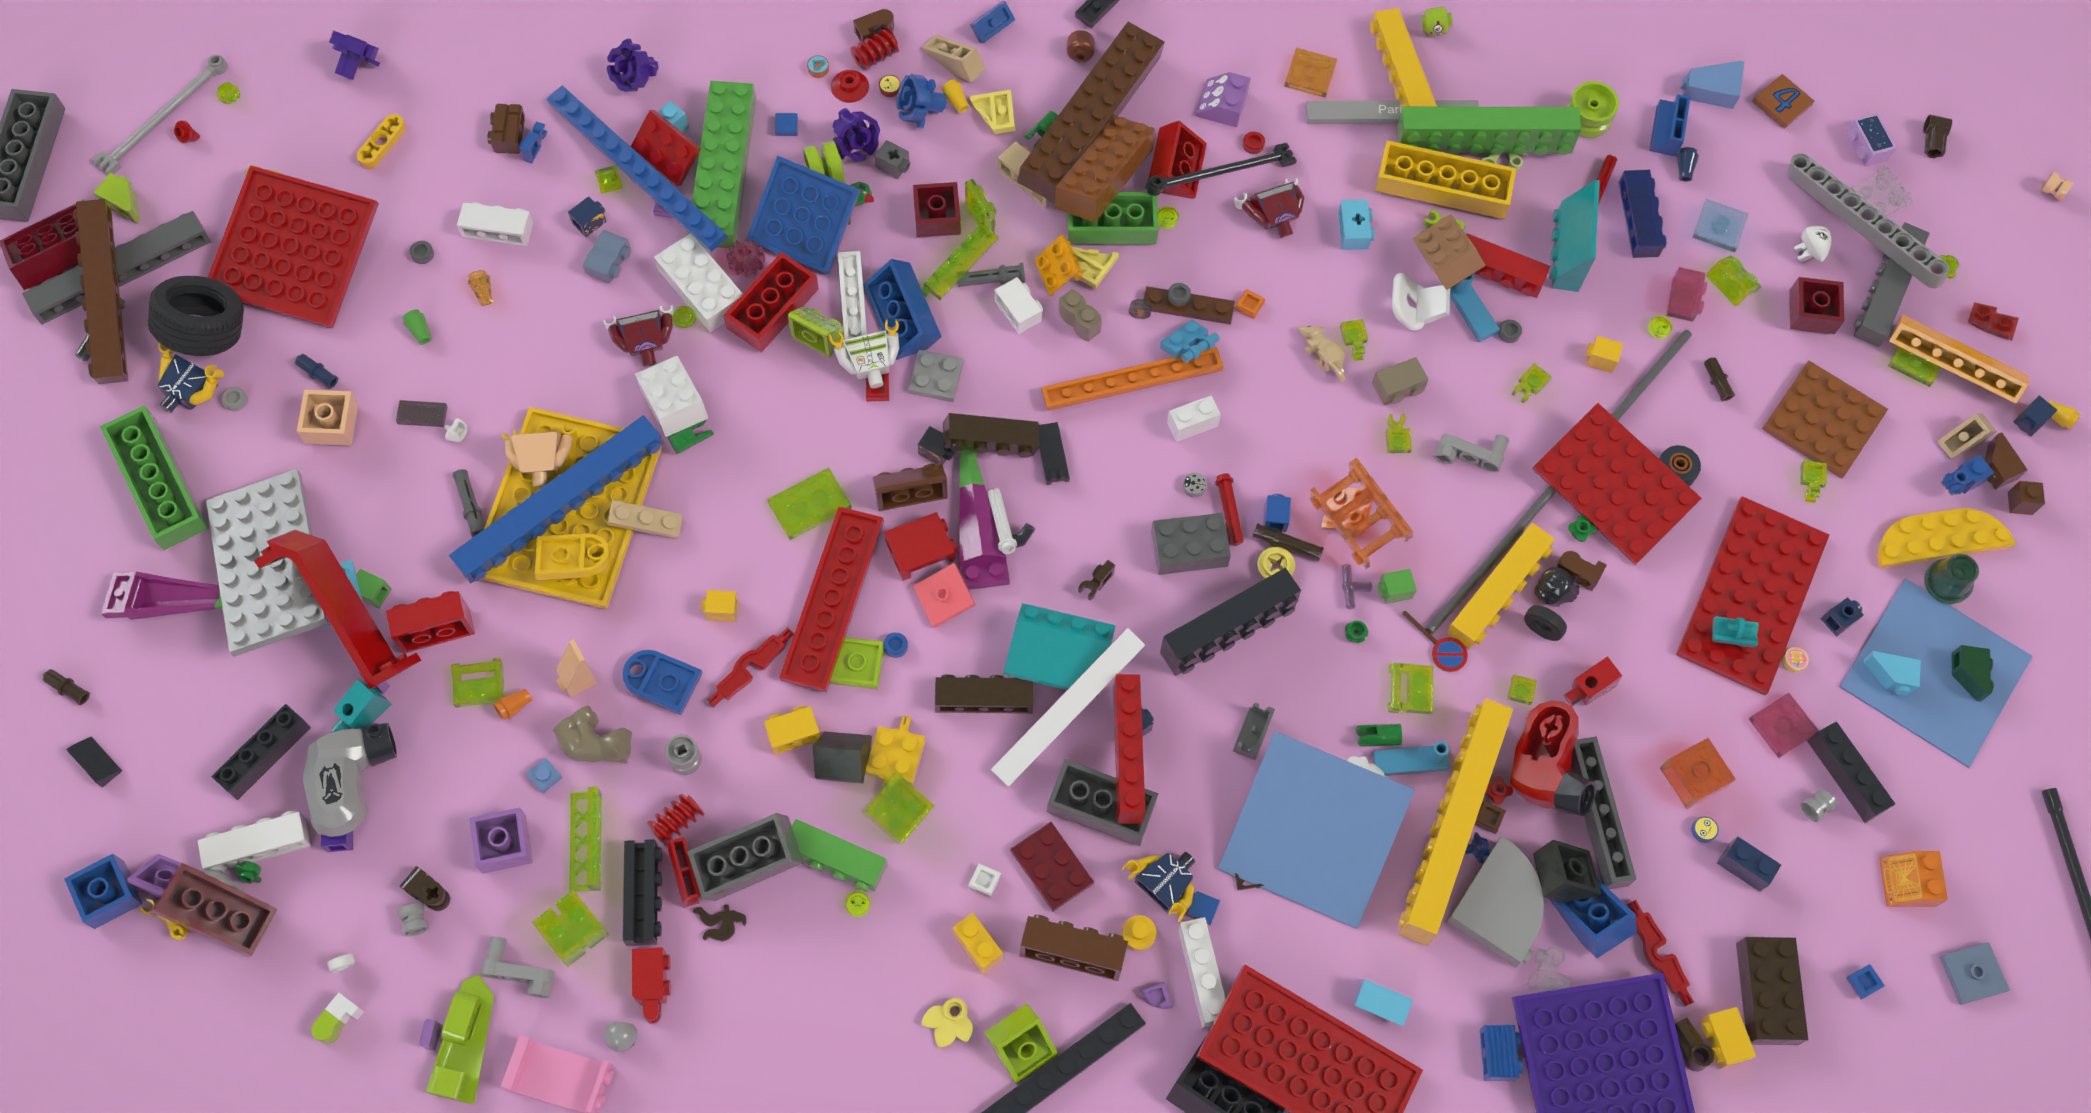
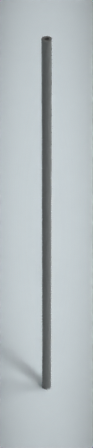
M1689 330L1683 331L1611 414L1616 420H1619L1689 340L1692 336ZM1551 486L1543 492L1429 623L1426 630L1430 634H1434L1552 498L1556 491Z

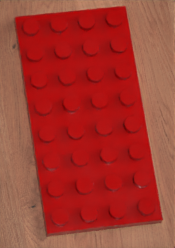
M1741 496L1676 655L1766 696L1771 688L1830 534ZM1715 616L1730 619L1739 617L1743 618L1744 621L1759 623L1757 631L1758 646L1756 648L1712 641L1713 618Z
M1246 964L1242 966L1196 1055L1198 1059L1289 1113H1403L1423 1072V1069Z

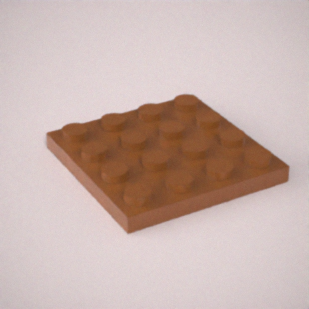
M1808 360L1762 429L1842 479L1888 411V408Z

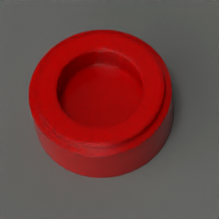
M1252 131L1244 136L1243 148L1246 152L1258 154L1264 149L1265 138L1261 133Z

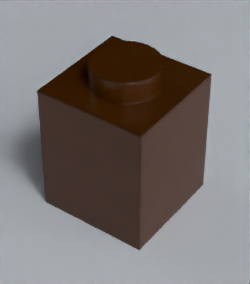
M2019 481L2008 491L2009 512L2026 515L2036 513L2045 505L2043 483Z

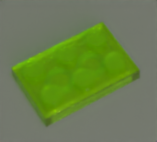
M829 468L767 499L769 507L789 540L834 518L838 506L847 509L852 508L851 503Z

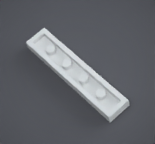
M860 251L838 252L844 340L867 335Z

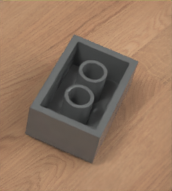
M1223 513L1153 521L1151 535L1158 575L1228 567L1231 554Z

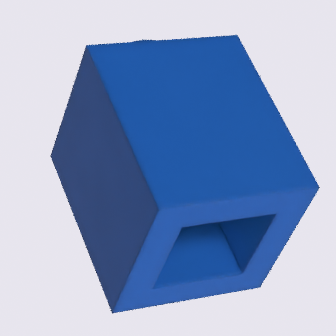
M1282 494L1267 495L1263 526L1276 531L1280 529L1282 532H1287L1290 521L1291 497H1285Z

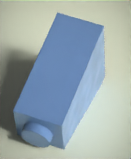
M1744 61L1691 68L1687 77L1684 76L1681 81L1680 89H1683V96L1691 97L1690 100L1733 109L1740 97Z

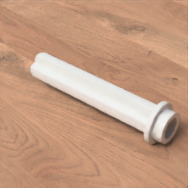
M995 488L988 491V497L1000 540L998 548L1002 553L1010 554L1016 550L1017 542L1012 538L1000 490Z

